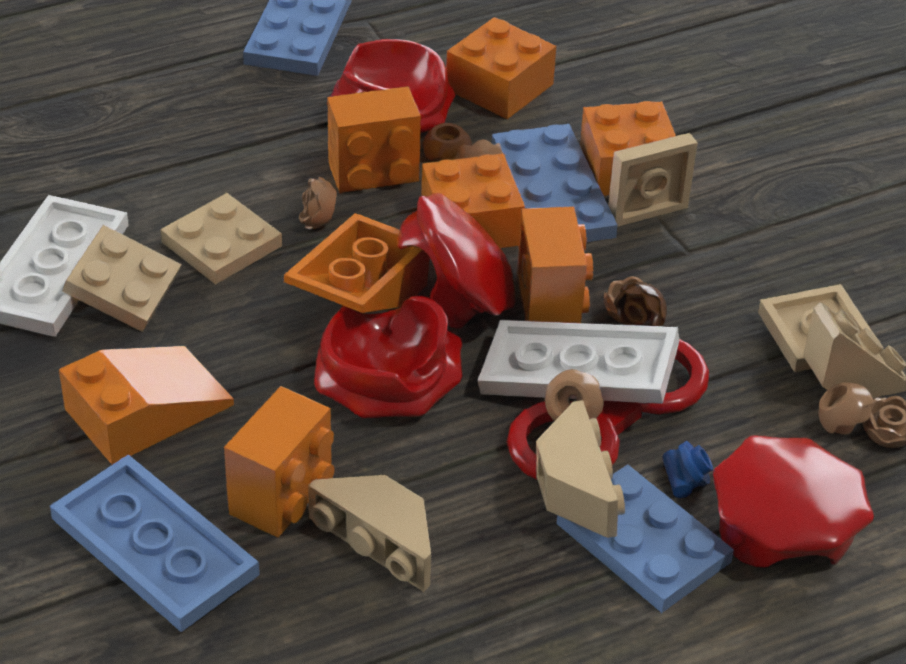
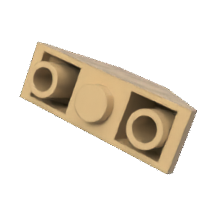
M821 302L813 308L803 356L822 387L828 390L841 382H854L865 386L873 398L906 391V375L902 371L906 367V363L894 348L888 345L884 349L877 337L867 328L860 332L856 323L843 310L835 313Z
M583 400L574 401L536 441V474L547 511L604 537H616L618 515L625 513L623 491L619 484H612V462L609 452L600 450L601 434L597 419H589Z
M386 475L315 479L308 485L309 518L318 528L333 533L350 544L358 554L369 556L383 565L400 581H407L423 592L430 586L431 548L424 499Z

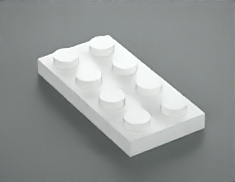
M48 195L0 262V324L55 337L79 301L62 292L66 279L102 225L121 234L125 232L128 227L127 212Z
M500 320L478 378L480 393L487 395L545 397L547 386L556 375L565 370L576 369L589 373L598 380L603 401L662 404L679 345L678 327ZM571 395L569 399H577V398H576V396Z

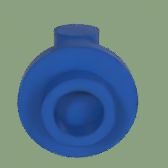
M688 441L678 446L679 449L669 450L662 456L673 494L677 498L687 497L694 488L698 486L704 487L709 484V472L713 471L712 462L702 446L693 447Z

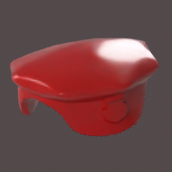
M381 39L360 43L354 48L341 78L336 82L330 97L409 87L421 116L420 133H423L439 124L445 123L449 108L455 98V92L448 83L446 66L435 51L413 41Z
M433 193L429 196L419 197L417 211L406 217L399 229L398 249L404 250L409 247L421 248L431 258L437 274V281L431 291L430 298L443 308L447 316L448 326L462 328L480 312L486 311L495 316L513 308L516 299L512 267L506 255L477 220L443 194Z
M410 297L403 302L401 308L378 314L361 313L343 306L330 320L321 338L315 367V389L361 418L423 416L461 382V338L447 331L448 321L443 308L436 301L428 297Z
M752 435L746 438L713 471L719 504V532L721 539L734 549L733 555L737 559L752 566L768 567L783 559L809 555L829 557L830 563L837 565L850 548L855 536L874 519L862 471L839 459L808 438Z

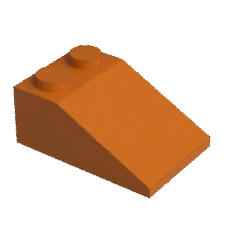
M354 213L284 274V282L361 313L401 307L406 299L416 296L427 286L430 257L421 248L409 247L404 250L398 249L399 229Z
M185 346L99 350L59 369L65 410L112 465L127 455L132 456L234 405V398Z

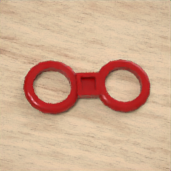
M679 339L675 359L687 369L690 379L684 387L665 393L662 404L604 401L602 412L596 419L601 434L600 450L609 452L612 466L618 459L620 447L618 435L640 419L642 412L657 415L680 412L696 404L707 391L709 369L703 356L689 343ZM545 401L524 409L510 425L506 441L512 461L527 476L536 480V454L529 448L527 436L534 428L546 422L554 421L546 409Z

